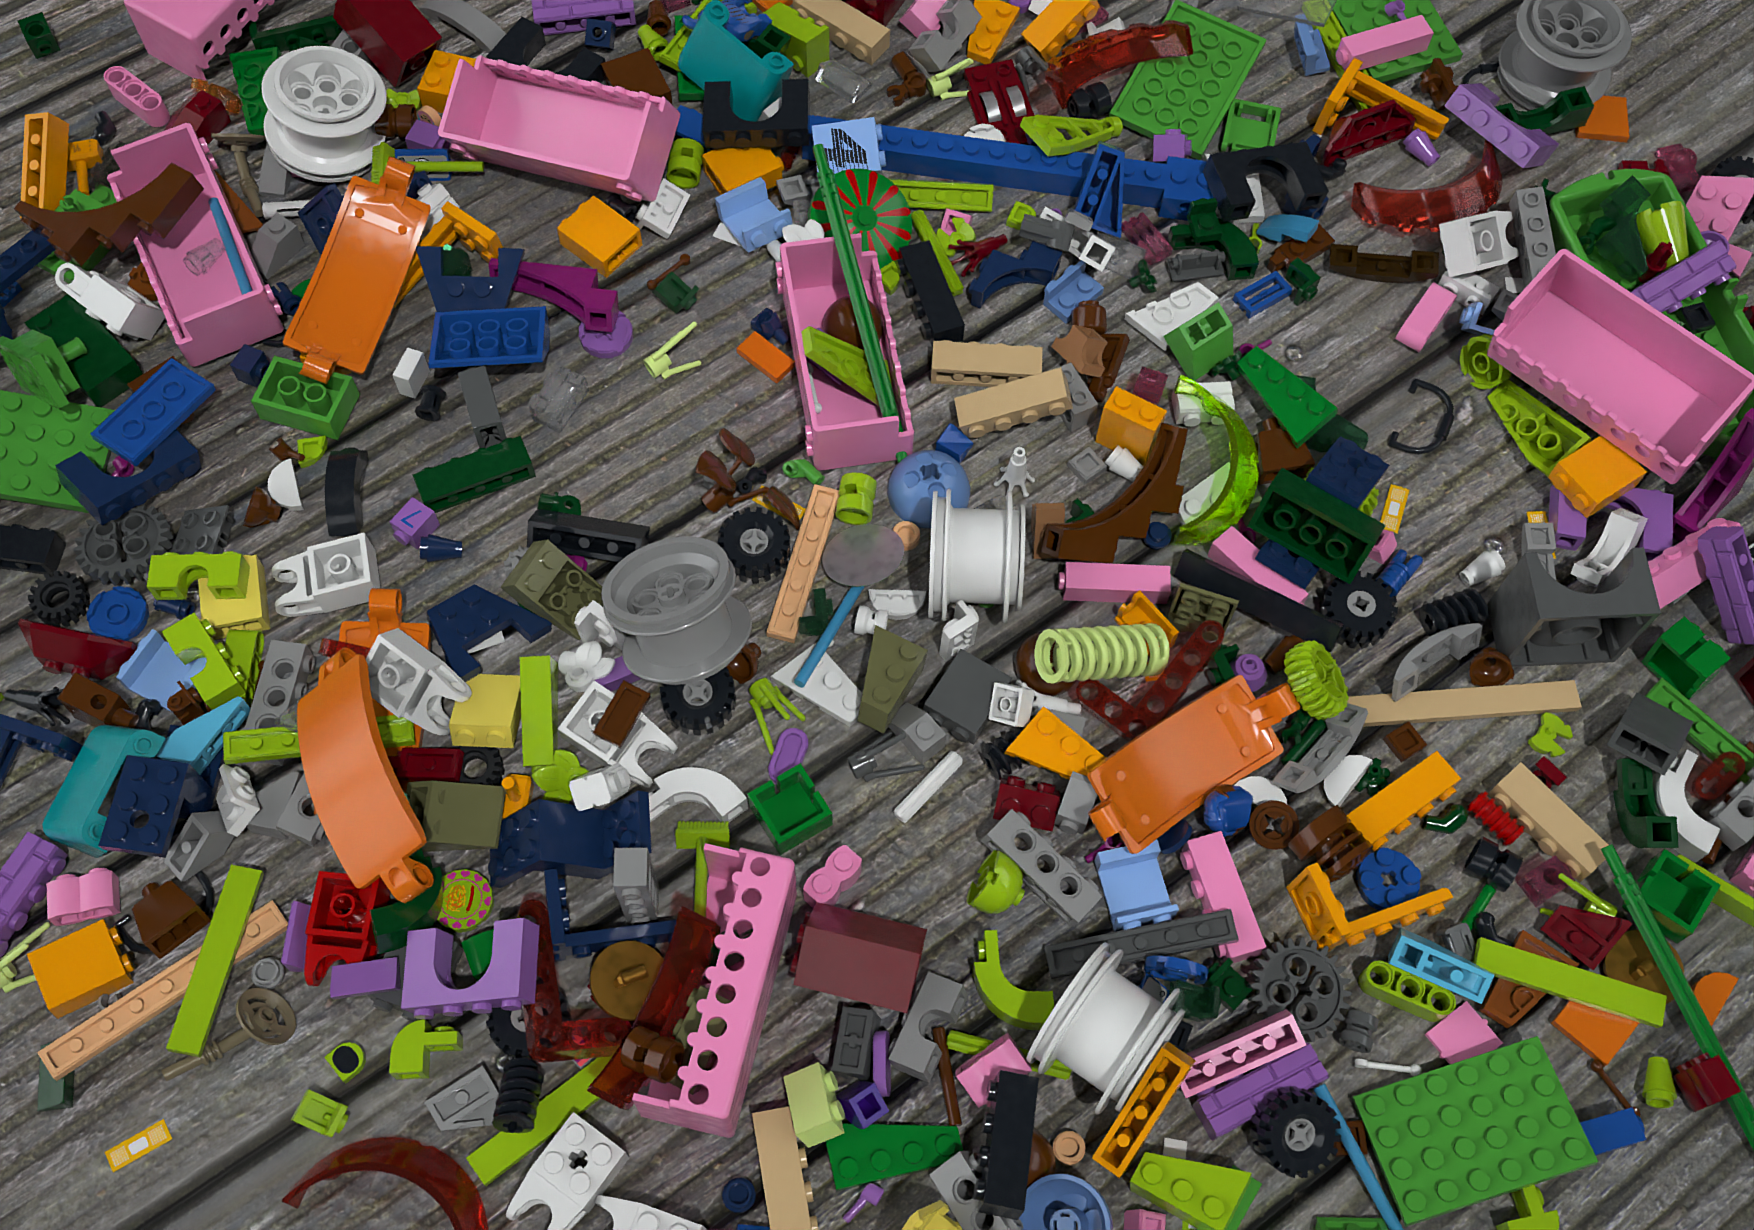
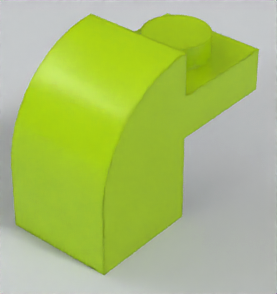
M425 1019L408 1024L397 1034L393 1041L390 1053L389 1074L396 1080L429 1078L430 1052L463 1051V1037L458 1031H454L453 1027L448 1026L436 1027L434 1032H431L432 1026Z
M1532 1185L1511 1192L1520 1219L1496 1225L1497 1230H1559V1215L1557 1210L1544 1213L1542 1207L1544 1205L1543 1195L1537 1186Z

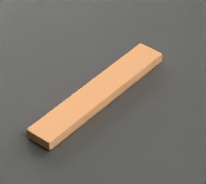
M814 484L766 631L767 637L795 643L835 518L837 500L840 497L839 490Z

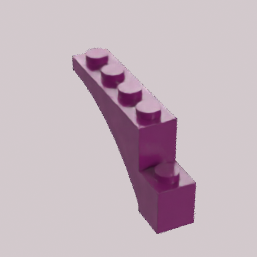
M491 258L488 264L490 277H498V259ZM521 261L518 276L512 290L527 293L560 306L585 324V330L613 332L619 314L618 291L599 289L597 269Z
M1753 408L1744 415L1715 463L1673 516V538L1678 542L1683 541L1687 535L1699 531L1709 521L1715 519L1717 514L1739 494L1754 467Z

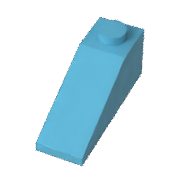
M239 696L174 730L169 737L165 738L156 757L160 760L189 763L201 775L222 749L223 732L236 731L249 715L251 708Z
M1401 927L1388 954L1389 964L1482 1004L1495 976L1490 971L1431 940Z

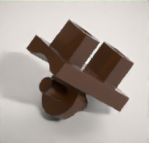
M1434 58L1430 68L1420 75L1422 81L1419 84V88L1422 93L1430 94L1438 110H1444L1446 108L1444 105L1458 86L1454 85L1452 81L1454 73L1451 67L1444 66L1441 58Z

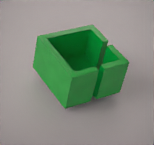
M1684 616L1657 639L1641 662L1659 679L1663 678L1690 700L1711 683L1731 657L1725 653L1720 645L1710 639L1708 641L1703 638L1705 634L1700 627L1690 622Z
M801 763L777 776V786L780 793L775 795V785L772 780L747 793L749 807L779 855L784 854L833 825L831 810L819 791L815 792V785Z
M1664 848L1649 860L1637 880V885L1663 935L1675 943H1679L1693 934L1721 885L1696 868L1678 882L1675 878L1686 871L1689 864ZM1623 903L1622 908L1629 912L1627 906Z

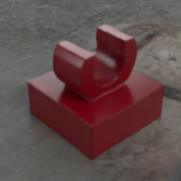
M1543 756L1535 764L1540 770L1532 772L1535 776H1544L1546 778V786L1549 789L1552 787V781L1559 786L1567 778L1546 756Z

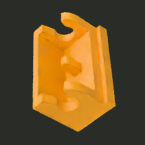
M1140 590L1133 595L1131 602L1127 606L1125 603L1121 605L1117 616L1114 618V621L1119 626L1147 623L1159 625L1166 633L1169 648L1175 644L1179 631ZM1144 638L1147 646L1148 657L1150 658L1149 646L1146 639Z

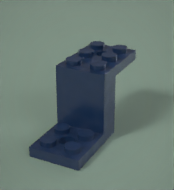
M1340 436L1309 473L1306 481L1359 510L1390 465L1385 463L1379 456L1370 454L1358 447L1355 442ZM1268 539L1255 558L1304 590L1321 569L1271 539Z
M170 725L167 737L181 726ZM223 747L201 775L189 763L127 755L98 846L103 850L166 858L177 819H188L191 813L211 811L221 779L219 768L222 764H225ZM148 814V823L142 828H135L134 822L136 818L140 815Z
M636 791L604 810L590 808L579 811L575 805L538 799L503 819L498 848L490 849V861L488 864L490 887L503 888L532 871L544 872V870L556 868L558 874L599 880L614 872V848H648L649 854L652 853L649 792Z

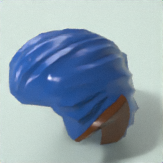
M1224 784L1216 787L1204 801L1203 818L1205 824L1213 832L1222 831L1224 837L1237 835L1238 831L1244 829L1250 820L1253 796L1240 786Z

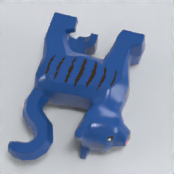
M752 0L720 1L727 7L730 13L729 20L724 28L741 42H746L754 36H759L770 23L772 24V20L767 14L756 16L755 13L749 14L746 11L744 4H748ZM703 10L698 14V19L700 18ZM683 15L682 22L687 28L693 30L698 19Z

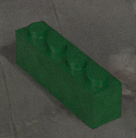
M521 436L507 438L499 444L487 448H479L474 453L451 458L446 463L435 467H427L418 473L412 474L423 504L435 513L536 477L533 464Z

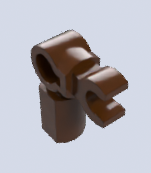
M904 51L894 55L891 63L904 82L901 85L889 86L887 88V96L889 98L893 95H898L893 98V105L898 107L907 98L925 95L927 85L925 75L918 72Z

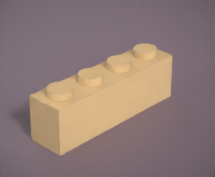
M793 0V9L799 11L800 17L804 19L808 17L813 18L814 24L819 27L823 25L828 26L829 40L870 65L890 47V29L842 0Z
M950 340L933 341L931 383L994 387L1042 373L1043 347H1034L1032 345L1012 346L1003 343H961Z
M1061 367L954 398L959 428L968 438H979L984 436L985 433L996 430L1004 431L1010 429L1013 425L1033 423L1039 418L1049 415H1061L1066 410L1073 409L1068 380Z
M1522 762L1489 792L1488 796L1496 800L1494 803L1497 806L1502 805V811H1508L1511 818H1516L1518 820L1516 824L1525 827L1524 832L1528 833L1538 842L1540 849L1559 862L1564 872L1570 877L1575 878L1579 883L1606 860L1601 848L1609 844Z
M790 1107L752 1113L770 1230H819L816 1215L809 1216L807 1203L814 1202L811 1182H804L802 1169L808 1168L805 1147L798 1148Z

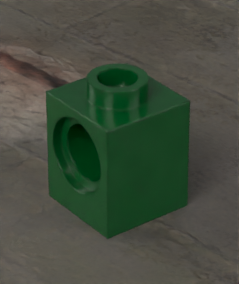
M42 12L18 20L25 40L36 59L61 51L52 29Z

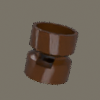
M386 104L382 115L374 123L376 134L384 135L386 138H395L396 134H398L400 138H405L417 119L415 105L399 104L397 108H394L392 104Z
M644 1026L635 1027L629 1033L621 1051V1063L623 1066L638 1073H645L647 1077L663 1084L670 1082L676 1076L684 1058V1046L682 1043L667 1036H660L658 1032Z

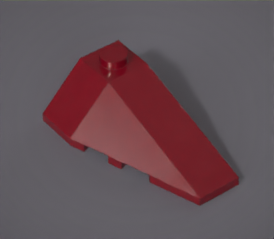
M200 90L189 96L173 112L164 131L184 123H190L197 137H204L208 145L213 140L211 134L220 133L231 120L221 100Z

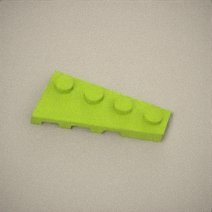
M810 326L801 331L805 356L879 406L864 350ZM884 359L889 380L891 383L888 361Z

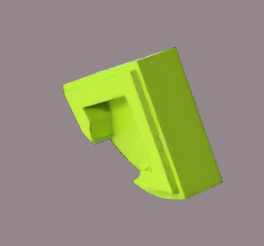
M894 261L880 269L883 288L890 296L897 290L900 282V275Z
M325 435L297 440L298 453L305 456L303 461H299L301 468L315 464L324 455L328 445Z

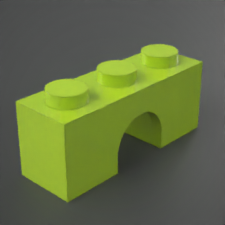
M226 551L222 554L194 552L193 554L179 555L173 552H166L163 555H151L147 589L156 600H186L189 586L198 579L208 578L207 587L216 599H245L250 566L242 554L233 551Z
M192 613L161 631L175 655L184 665L198 658L207 659L204 669L190 679L211 710L246 693L241 685L245 678L236 665L230 667L226 659L231 656L222 642L215 643L212 636L216 632L207 619L201 621L195 613Z

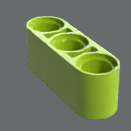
M230 629L226 636L225 648L231 657L226 660L230 667L236 665L245 678L241 685L246 693L240 697L250 707L260 671L258 663L262 660L264 635L261 630Z
M1384 961L1372 962L1360 973L1358 978L1359 987L1365 994L1430 1022L1442 1020L1453 1012L1456 1007L1455 996L1450 990ZM1370 972L1377 973L1381 977L1382 985L1372 981ZM1401 985L1407 986L1412 991V998L1406 997L1402 993ZM1431 998H1435L1441 1002L1443 1007L1442 1011H1439L1434 1008L1431 1002Z

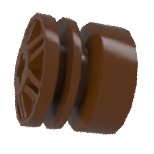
M1338 805L1333 806L1313 820L1288 844L1301 862L1315 856L1318 859L1315 863L1319 864L1321 870L1324 868L1327 870L1325 873L1330 883L1341 880L1363 862L1367 853L1373 848V845L1368 840L1357 847L1354 846L1363 835L1360 830L1348 836L1343 833L1350 825L1351 820Z

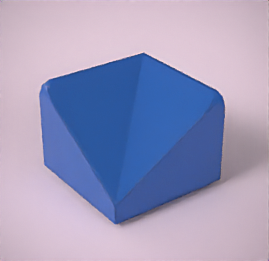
M950 423L937 440L936 451L946 453L961 463L972 448L973 442L955 425Z

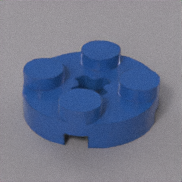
M1381 848L1376 852L1370 853L1358 866L1356 880L1358 879L1360 896L1369 906L1379 911L1414 899L1420 889L1421 872L1404 854L1389 848ZM1381 874L1391 875L1395 886L1392 884L1388 887L1382 884L1384 879L1381 877Z

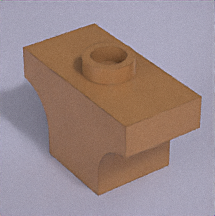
M1073 325L1065 338H1055L1051 347L1067 361L1066 364L1071 362L1080 374L1101 377L1105 370L1102 363V353L1108 342L1094 329Z
M1064 503L1032 504L1031 533L1033 559L1056 558L1041 552L1047 523H1064Z

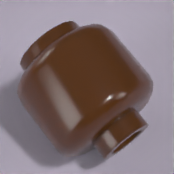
M1087 300L1079 302L1078 306L1072 310V326L1077 325L1094 329L1100 336L1106 333V309L1099 305L1098 301Z

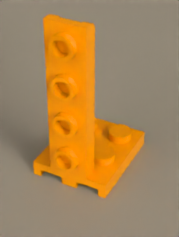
M1353 58L1328 97L1312 130L1322 135L1326 127L1332 128L1339 115L1336 111H1342L1350 98L1346 96L1347 94L1370 107L1394 99L1416 118L1413 129L1419 128L1422 132L1426 131L1428 137L1433 140L1439 138L1449 118L1359 71L1363 62Z
M449 201L441 208L444 217L432 226L430 232L418 245L443 247L444 253L458 238L469 251L476 250L487 263L490 262L491 258L498 259V248H503L496 232ZM417 251L394 308L424 275Z
M1318 863L1307 866L1286 887L1311 939L1317 941V950L1323 946H1328V952L1346 942L1349 947L1366 940L1365 935L1373 932L1376 937L1393 930L1392 925L1401 923L1402 927L1408 926L1420 919L1419 915L1427 913L1428 917L1435 916L1446 910L1444 905L1453 898L1449 889L1441 888L1348 922L1343 905L1339 900H1336L1330 888V880L1327 874L1321 870Z

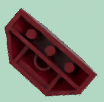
M1394 99L1369 109H1363L1353 115L1341 117L1333 125L1320 164L1324 166L1333 165L1336 158L1348 160L1403 139L1411 133L1416 118Z
M22 618L18 622L34 657L43 665L42 668L53 674L67 672L73 676L74 673H77L87 679L103 680L118 672L122 664L128 661L137 650V646L130 641L33 622Z

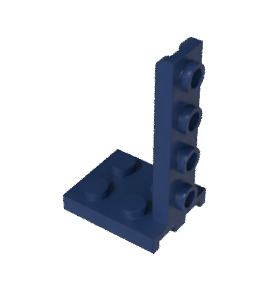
M425 171L413 175L406 196L417 199L419 197L417 191L428 183L432 185ZM335 183L322 189L297 212L320 255L324 250L344 195H341Z
M41 230L30 231L0 255V293L56 250L47 241L48 239L40 233ZM0 305V337L4 336L13 340V331L6 321L5 310Z
M0 714V788L22 743L26 744L28 748L42 753L48 751L53 753L55 757L72 762L73 758H77L83 745L64 734Z
M557 868L544 870L553 962L564 961L566 956L572 955L573 958H586L591 956L592 952L603 951L610 945L621 941H637L654 948L657 943L668 942L669 945L675 946L686 943L687 939H692L693 923L687 918L570 934L568 909H561V907H567L565 879H558Z

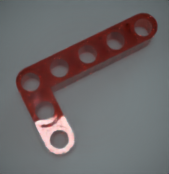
M1208 620L1203 622L1136 708L1098 680L1090 679L1078 683L1076 687L1078 703L1081 704L1082 708L1130 742L1137 737L1129 731L1133 724L1140 723L1147 730L1169 715L1221 648L1224 639L1223 627L1216 621ZM1207 631H1213L1218 635V640L1212 643L1206 642L1202 638V634ZM1189 654H1195L1200 658V663L1190 666L1185 663L1184 657ZM1171 677H1177L1182 681V686L1178 689H1171L1165 682ZM1087 688L1096 689L1098 692L1097 697L1093 700H1086L1081 694ZM1153 700H1159L1164 704V709L1161 712L1154 713L1148 709V704ZM1109 706L1120 707L1122 710L1121 715L1117 718L1108 717L1105 711Z
M535 899L526 900L522 903L514 919L524 918V915H531L536 919L535 924L539 925L538 948L541 953H538L537 976L541 977L545 983H536L535 1004L522 1005L529 1055L533 1060L542 1063L614 1055L622 1047L628 1036L629 1030L623 1020L610 1017L562 1022L548 911L541 901ZM535 1007L545 1008L549 1015L542 1016L538 1014ZM604 1032L612 1033L616 1037L617 1042L607 1040ZM572 1035L582 1037L585 1045L576 1044L572 1039ZM539 1038L550 1040L553 1047L546 1048L542 1046Z

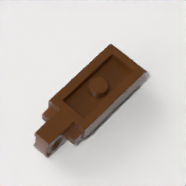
M1318 224L1317 230L1307 243L1292 238L1279 246L1274 251V255L1269 258L1266 268L1271 273L1278 272L1285 267L1288 269L1290 263L1297 257L1306 264L1329 250L1331 244L1335 243V240Z
M1101 334V337L1108 342L1102 353V363L1105 370L1101 377L1086 375L1089 391L1096 402H1103L1107 394V388H1112L1113 383H1115L1130 341L1127 334Z

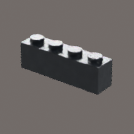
M930 240L900 247L899 259L895 260L898 274L903 275L905 279L904 288L907 296H912L914 301V314L916 318L920 317L923 323L921 328L924 338L930 340L932 348L933 341H963L965 324Z
M537 509L528 520L527 547L529 548L533 542L548 539L565 554L620 562L627 555L648 545L650 526Z
M12 524L11 526L0 525V569L37 574L49 573L54 576V571H57L66 547L54 530L48 528H40L39 530L28 529L19 524Z
M1000 1070L994 1081L990 1080L988 1083L986 1100L991 1101L990 1113H985L982 1124V1133L987 1134L986 1146L981 1145L978 1156V1166L983 1167L982 1178H977L974 1188V1200H979L977 1210L979 1213L1018 1220L1025 1211L1039 1078Z

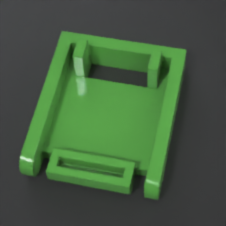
M1235 99L1228 110L1220 151L1225 152L1227 146L1231 147L1230 152L1274 146L1281 108ZM1241 113L1265 117V122L1240 116Z

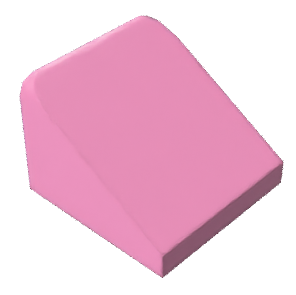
M946 208L940 228L951 236L952 232H957L952 221L953 217L963 218L969 225H971L973 217Z
M1383 529L1368 557L1378 563L1386 564L1397 547L1393 531Z
M1142 1209L1126 1210L1124 1213V1230H1165L1166 1214Z

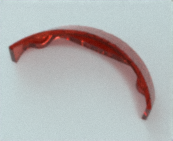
M1166 20L1164 23L1156 26L1136 23L1129 25L1128 28L1123 30L1109 29L1099 32L1062 49L1061 56L1052 57L1048 61V68L1044 71V76L1063 110L1067 108L1070 96L1079 87L1106 72L1152 59L1192 55L1193 48L1189 25L1175 20Z
M1485 140L1482 162L1477 168L1463 178L1446 185L1428 189L1396 190L1371 186L1362 182L1354 183L1351 208L1366 223L1376 226L1378 222L1394 226L1400 232L1413 233L1414 228H1427L1431 232H1440L1439 224L1487 213V209L1493 204L1496 205L1499 200L1503 184L1502 174L1493 145L1488 140Z
M681 906L669 948L654 984L622 1043L604 1069L587 1089L588 1092L620 1109L629 1110L634 1104L632 1101L633 1094H638L643 1086L647 1087L652 1079L647 1077L645 1073H638L623 1066L621 1063V1051L625 1039L635 1027L644 1026L658 1032L660 1036H667L675 1040V1037L672 1036L673 1030L680 1018L685 1019L690 1007L686 1006L688 998L694 988L699 989L701 980L706 969L710 967L714 956L711 953L714 939L720 934L721 929L716 922Z
M372 1138L342 1147L315 1164L282 1199L283 1203L298 1209L308 1188L321 1180H335L342 1173L354 1171L385 1172L407 1179L430 1194L445 1211L454 1230H489L479 1191L459 1164L437 1148L423 1146L419 1141L407 1138Z

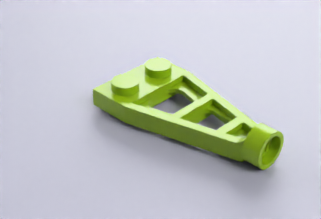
M1035 115L1023 117L1020 127L1047 156L1066 155L1098 144V141L1104 142L1113 137L1120 136L1123 129L1122 121L1117 116L1097 120ZM1056 128L1065 129L1073 139L1066 140L1063 134ZM1082 130H1087L1091 135L1087 136Z

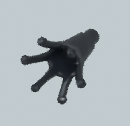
M54 687L46 692L8 689L4 694L6 701L15 702L18 706L36 711L49 721L50 726L56 725V722L50 715L57 717L66 725L70 723L68 718L55 711L58 705H63L57 699V695H60L63 689L59 690L58 687Z

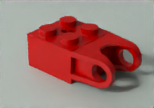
M318 872L305 931L307 944L304 975L308 986H319L326 976L329 967L336 961L345 960L346 964L375 960L378 949L372 930L370 910L388 906L390 890L381 877L366 888L359 889L354 886L346 873Z

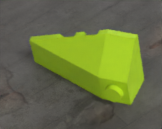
M1509 379L1500 384L1487 396L1488 401L1527 461L1547 477L1559 461L1591 442L1589 435Z

